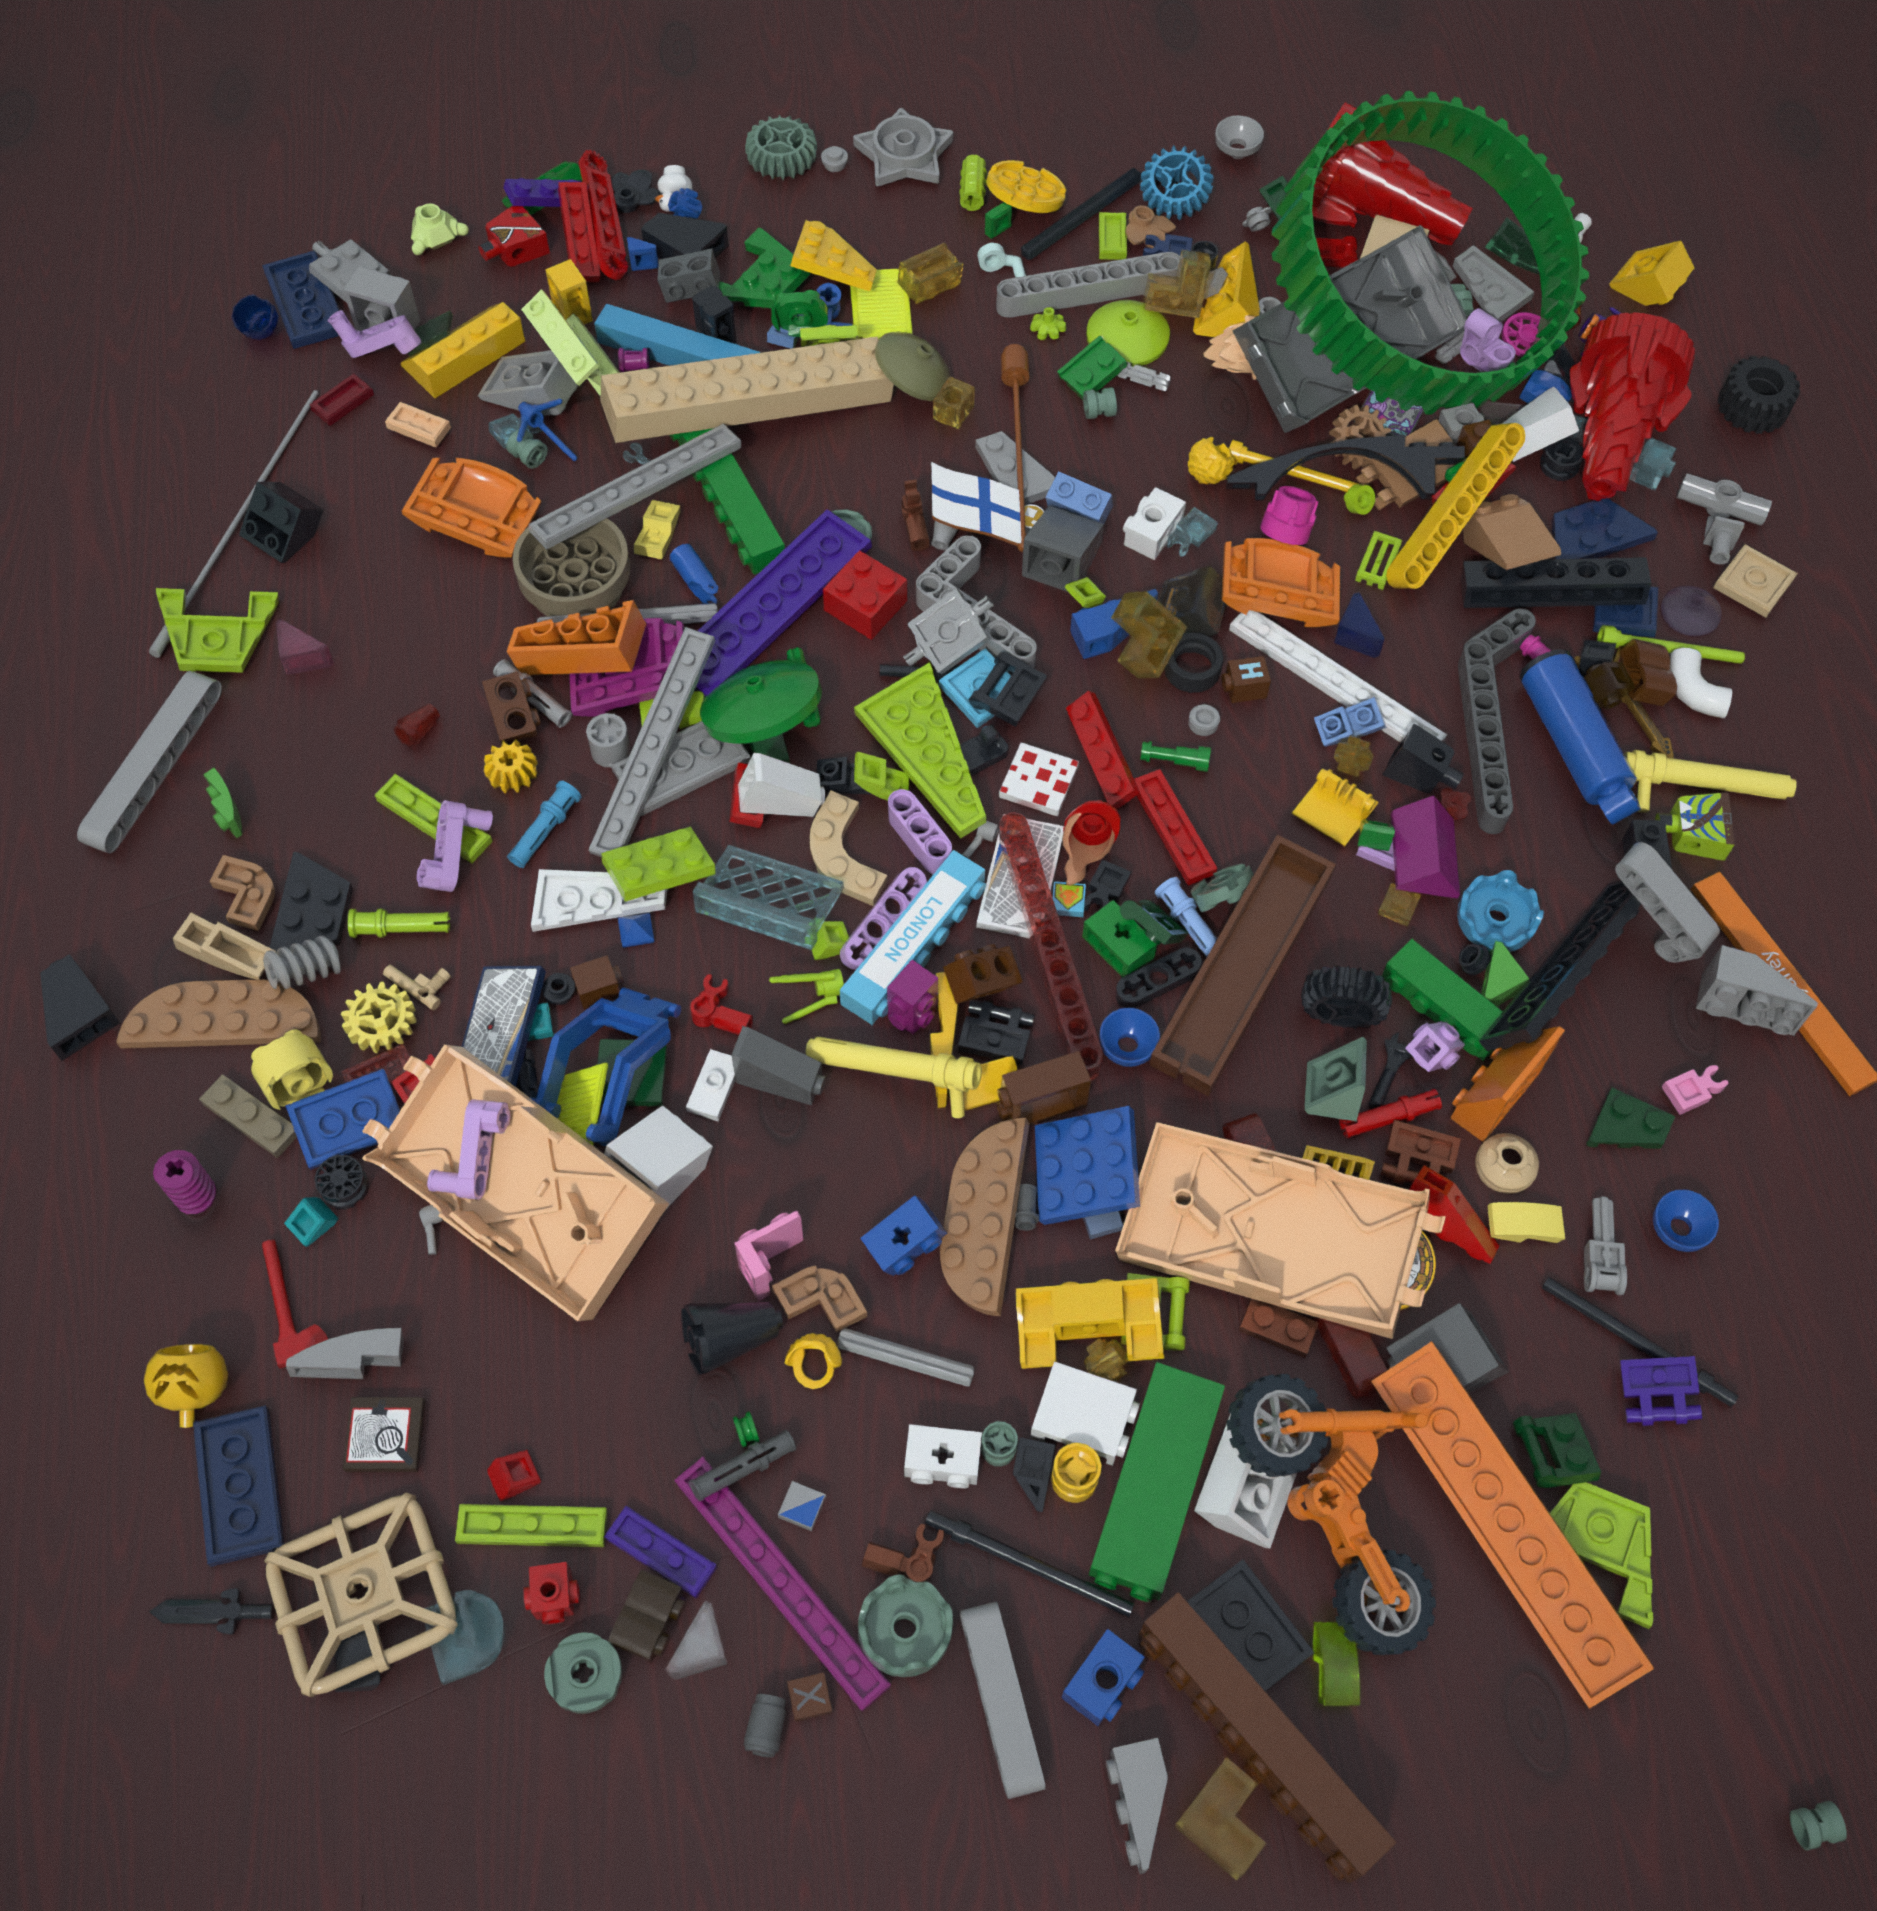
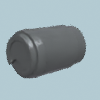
M768 1694L756 1695L743 1741L745 1751H752L753 1755L761 1757H775L781 1745L786 1710H784L785 1699Z

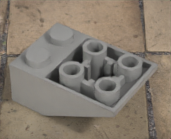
M1722 945L1701 976L1696 1009L1706 1011L1712 1016H1724L1739 1020L1745 1025H1757L1768 1028L1777 1034L1794 1036L1816 1009L1818 1002L1756 954Z

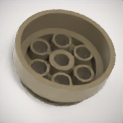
M607 518L547 550L529 532L528 526L518 538L513 551L514 571L522 594L546 616L594 613L597 608L609 606L612 609L619 601L630 575V559L624 535Z

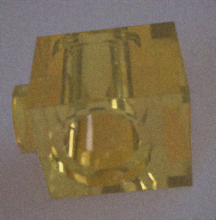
M949 377L933 399V419L944 425L959 429L974 407L975 387Z

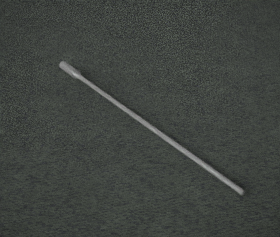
M314 390L257 482H265L309 411L310 404L317 398L319 394L317 390ZM255 486L187 594L185 609L247 511ZM164 625L149 649V653L156 658L161 656L170 641L166 625Z

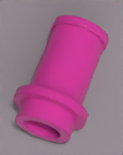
M1532 634L1520 645V649L1523 651L1522 655H1528L1532 659L1551 650L1540 642L1541 638L1539 636L1535 637Z

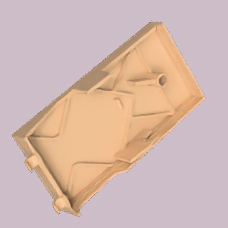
M444 1044L431 1066L417 1057L410 1056L403 1069L413 1073L420 1081L389 1129L374 1119L368 1121L362 1132L375 1138L379 1145L377 1146L378 1148L364 1155L362 1159L385 1169L439 1211L440 1214L438 1216L575 1320H593L669 1203L465 1048ZM477 1099L507 1103L510 1111V1122L505 1133L492 1134L488 1179L483 1197L475 1200L459 1198L454 1193L429 1191L427 1180L431 1170L459 1172L464 1117L470 1100Z
M1156 1122L1139 1175L1140 1207L1128 1210L1115 1251L1119 1260L1175 1277H1184L1196 1283L1393 1339L1402 1304L1421 1307L1425 1290L1418 1291L1407 1287L1422 1230L1441 1233L1446 1216L1438 1217L1427 1213L1429 1208V1189L1413 1191L1338 1172L1327 1164Z

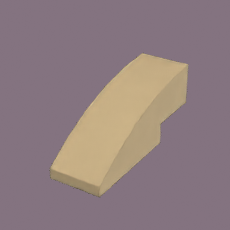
M193 913L189 914L173 937L176 949L215 967L259 980L265 971L264 954L266 951L273 950L219 922L215 925Z

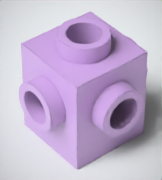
M1440 1021L1433 1024L1425 1023L1419 1027L1413 1034L1414 1039L1405 1049L1422 1068L1426 1069L1427 1072H1431L1441 1068L1447 1070L1454 1065L1460 1058L1457 1053L1465 1044L1459 1039L1460 1035L1453 1026Z

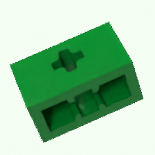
M1114 900L1084 921L1082 937L1122 978L1143 968L1155 957L1157 944L1145 935L1144 932L1147 929H1142L1134 920L1123 918L1120 913V906Z

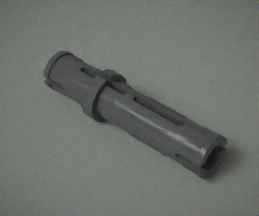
M785 1429L780 1434L760 1444L754 1442L748 1446L749 1450L720 1464L703 1475L691 1479L689 1485L695 1498L700 1502L709 1495L735 1483L758 1469L761 1472L768 1469L771 1462L796 1450L792 1436ZM771 1449L769 1454L750 1464L747 1463L753 1457ZM735 1467H738L737 1471L714 1482V1478L726 1473L727 1471Z

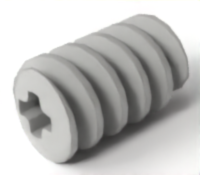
M318 936L314 941L311 939L304 940L302 945L299 943L291 944L289 949L287 947H280L277 953L273 950L266 951L263 958L266 975L274 989L277 988V982H281L285 989H290V978H293L297 985H302L303 974L307 976L309 981L313 982L316 979L315 971L317 970L322 978L328 977V967H331L334 974H339L341 971L338 951L332 940L324 936Z

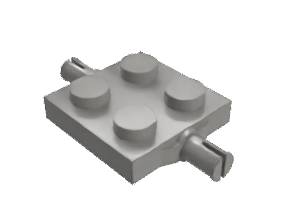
M351 239L335 249H329L319 240L313 244L312 249L322 257L309 264L310 273L346 303L343 289L358 266L390 275V270Z
M955 588L910 621L908 626L915 635L917 647L903 656L907 664L912 666L925 656L932 662L938 673L944 674L991 640L983 628L980 615L994 607L990 598L986 595L972 606L967 603L960 590Z

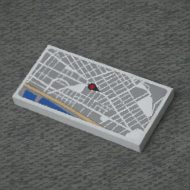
M1003 814L976 928L1040 940L1062 845L1064 826Z

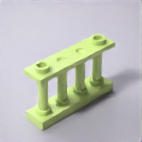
M541 289L521 310L575 383L580 386L588 379L601 396V375L620 372L582 321L574 314L565 320L547 294Z

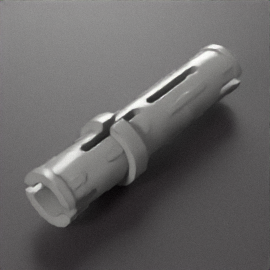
M506 659L496 664L493 674L497 677L518 671L521 680L527 678L530 691L533 693L532 697L527 698V701L552 720L559 728L564 727L570 721L572 713L538 687L530 675L521 673ZM511 687V692L516 695V689ZM537 697H539L542 701L549 705L550 708L547 707L544 703H542Z

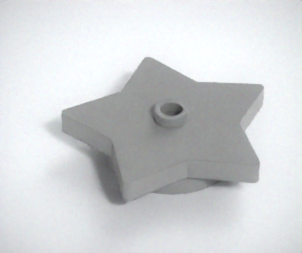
M899 108L892 117L883 120L875 130L853 136L854 147L874 162L875 185L877 187L906 177L939 183L937 158L953 141L952 130L933 128L927 121L909 115L902 108Z

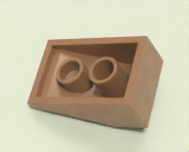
M1514 494L1504 495L1497 501L1482 502L1463 528L1464 544L1506 570L1561 555V548L1531 504Z

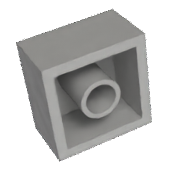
M358 266L343 289L355 329L362 331L404 315L415 331L420 323V317L410 281L374 269Z

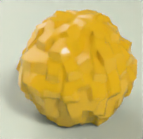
M1213 437L1203 438L1196 442L1189 452L1188 471L1200 484H1216L1227 479L1235 463L1231 450L1224 443L1215 446L1212 442L1214 440Z

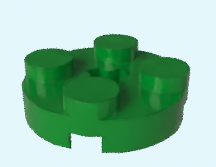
M814 290L779 293L775 296V302L772 305L771 320L777 330L780 331L781 327L784 330H788L789 336L801 337L800 328H815L827 325L828 308L826 303L820 299V294Z

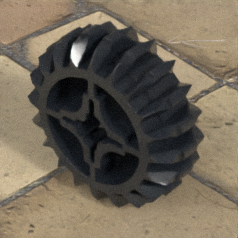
M1334 965L1333 968L1324 966L1321 970H1313L1312 974L1306 976V981L1301 991L1302 1006H1304V1012L1310 1014V1018L1319 1019L1322 1024L1328 1023L1332 1026L1354 1028L1355 1030L1358 1027L1370 1028L1371 1025H1380L1381 1021L1387 1019V1014H1389V1009L1392 1005L1390 984L1384 981V977L1375 975L1373 971H1364L1362 967L1351 968L1349 965L1347 967Z

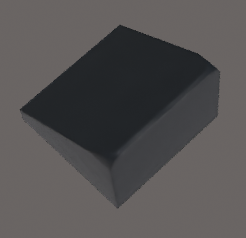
M1585 640L1580 658V674L1585 677L1587 675L1586 671L1589 668L1604 662H1613L1616 644Z

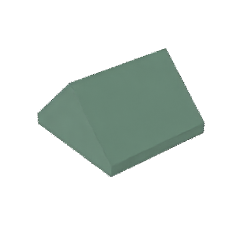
M1364 1037L1307 1062L1304 1110L1308 1114L1357 1121L1366 1085L1367 1040Z

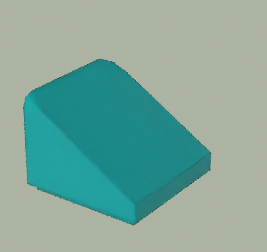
M305 1197L284 1224L305 1247H308L333 1227L339 1219L320 1198Z

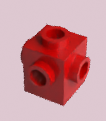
M567 1562L529 1567L530 1586L524 1587L525 1609L531 1610L536 1620H542L543 1624L561 1623L565 1621V1616L574 1615V1603L580 1602L578 1580H572V1570Z

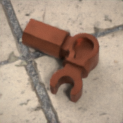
M904 481L905 495L901 500V508L904 522H906L910 547L913 551H922L929 548V536L923 516L921 497L919 492H917V481Z
M920 1524L915 1537L918 1548L912 1549L910 1558L904 1557V1552L869 1541L862 1567L890 1576L904 1575L907 1579L914 1582H930L936 1560V1555L933 1552L942 1546L944 1531L939 1529L936 1539L934 1541H927L923 1537L925 1525Z

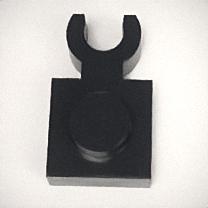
M1102 859L1089 883L1088 891L1093 893L1086 897L1084 910L1088 912L1092 904H1099L1103 908L1109 903V900H1114L1118 903L1131 878V871Z

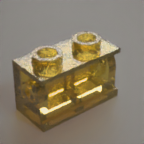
M942 243L900 262L897 283L918 304L961 283L964 263H959L957 258L947 248V245Z

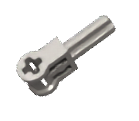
M1608 1197L1594 1198L1592 1201L1593 1240H1589L1584 1247V1288L1586 1292H1593L1594 1289L1614 1291L1616 1295L1622 1296L1627 1286L1624 1243H1615L1613 1202Z

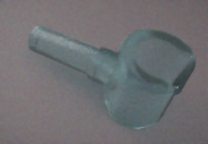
M631 443L630 448L636 452V456L631 455L626 450L623 452V458L629 463L638 461L644 465L650 462L643 455V449L639 443Z

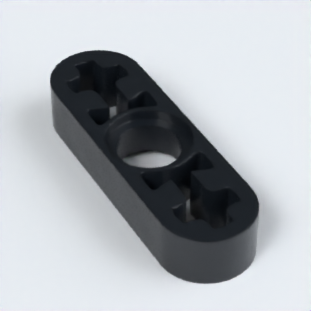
M1181 948L1121 978L1117 983L1115 992L1117 1003L1123 1008H1138L1195 979L1201 967V956L1194 949ZM1181 960H1184L1186 963L1192 962L1191 969L1187 966L1180 967ZM1154 972H1161L1166 975L1168 981L1162 985H1156L1151 982L1149 976ZM1125 988H1129L1130 991L1137 989L1136 997H1133L1131 994L1124 995Z

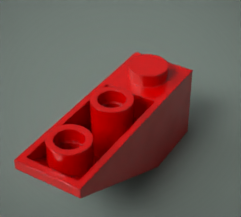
M1423 1165L1409 1190L1424 1191L1429 1189L1430 1196L1427 1213L1438 1217L1446 1216L1441 1233L1435 1234L1440 1239L1446 1242H1453L1465 1249L1472 1258L1491 1264L1499 1248L1496 1240L1491 1238L1490 1232L1457 1185Z

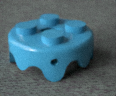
M1503 870L1494 876L1480 875L1475 878L1470 886L1464 890L1457 907V919L1463 934L1473 944L1483 945L1489 951H1491L1495 941L1502 942L1509 952L1518 950L1526 945L1534 936L1544 914V911L1540 910L1536 891L1532 888L1526 889L1517 882V875L1511 870ZM1493 910L1500 911L1505 915L1506 920H1494L1489 912Z

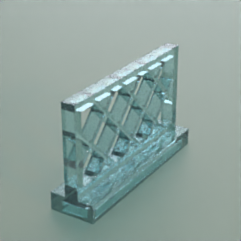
M728 845L715 865L716 874L708 876L704 883L698 882L693 890L695 910L698 913L812 950L817 942V932L843 891L844 882ZM732 857L742 860L746 864L730 870L728 867ZM764 868L773 870V875L758 879L755 871ZM750 873L753 881L736 885L734 877ZM795 877L803 882V884L787 888L784 880ZM729 880L731 888L724 890L713 887L715 883ZM779 883L781 891L765 895L762 887ZM820 887L832 889L829 894L816 898L813 892L814 889ZM757 889L760 897L754 899L741 896V893ZM808 892L811 900L794 904L791 896ZM786 898L789 907L780 909L771 906L770 903ZM815 908L817 911L814 920L799 915V912Z

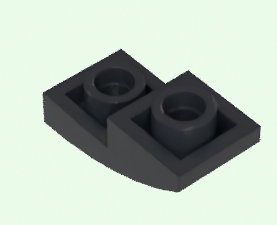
M848 757L817 760L816 773L819 774L820 786H823L825 791L830 792L831 790L843 794H871L854 782L855 763H850Z

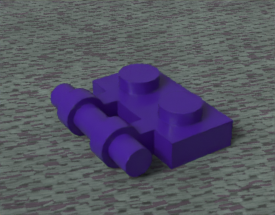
M1695 1356L1620 1360L1624 1398H1639L1640 1408H1625L1627 1423L1641 1422L1642 1426L1654 1425V1422L1675 1421L1676 1424H1687L1688 1420L1702 1419L1701 1405L1686 1406L1685 1395L1699 1394ZM1672 1396L1673 1406L1652 1407L1651 1397Z

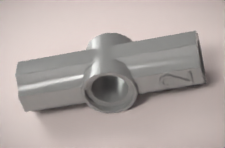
M1688 473L1685 474L1676 497L1705 507L1708 514L1714 518L1716 516L1723 518L1733 516L1760 526L1764 524L1772 504L1770 500L1743 492L1740 485L1734 481L1721 480L1715 483Z

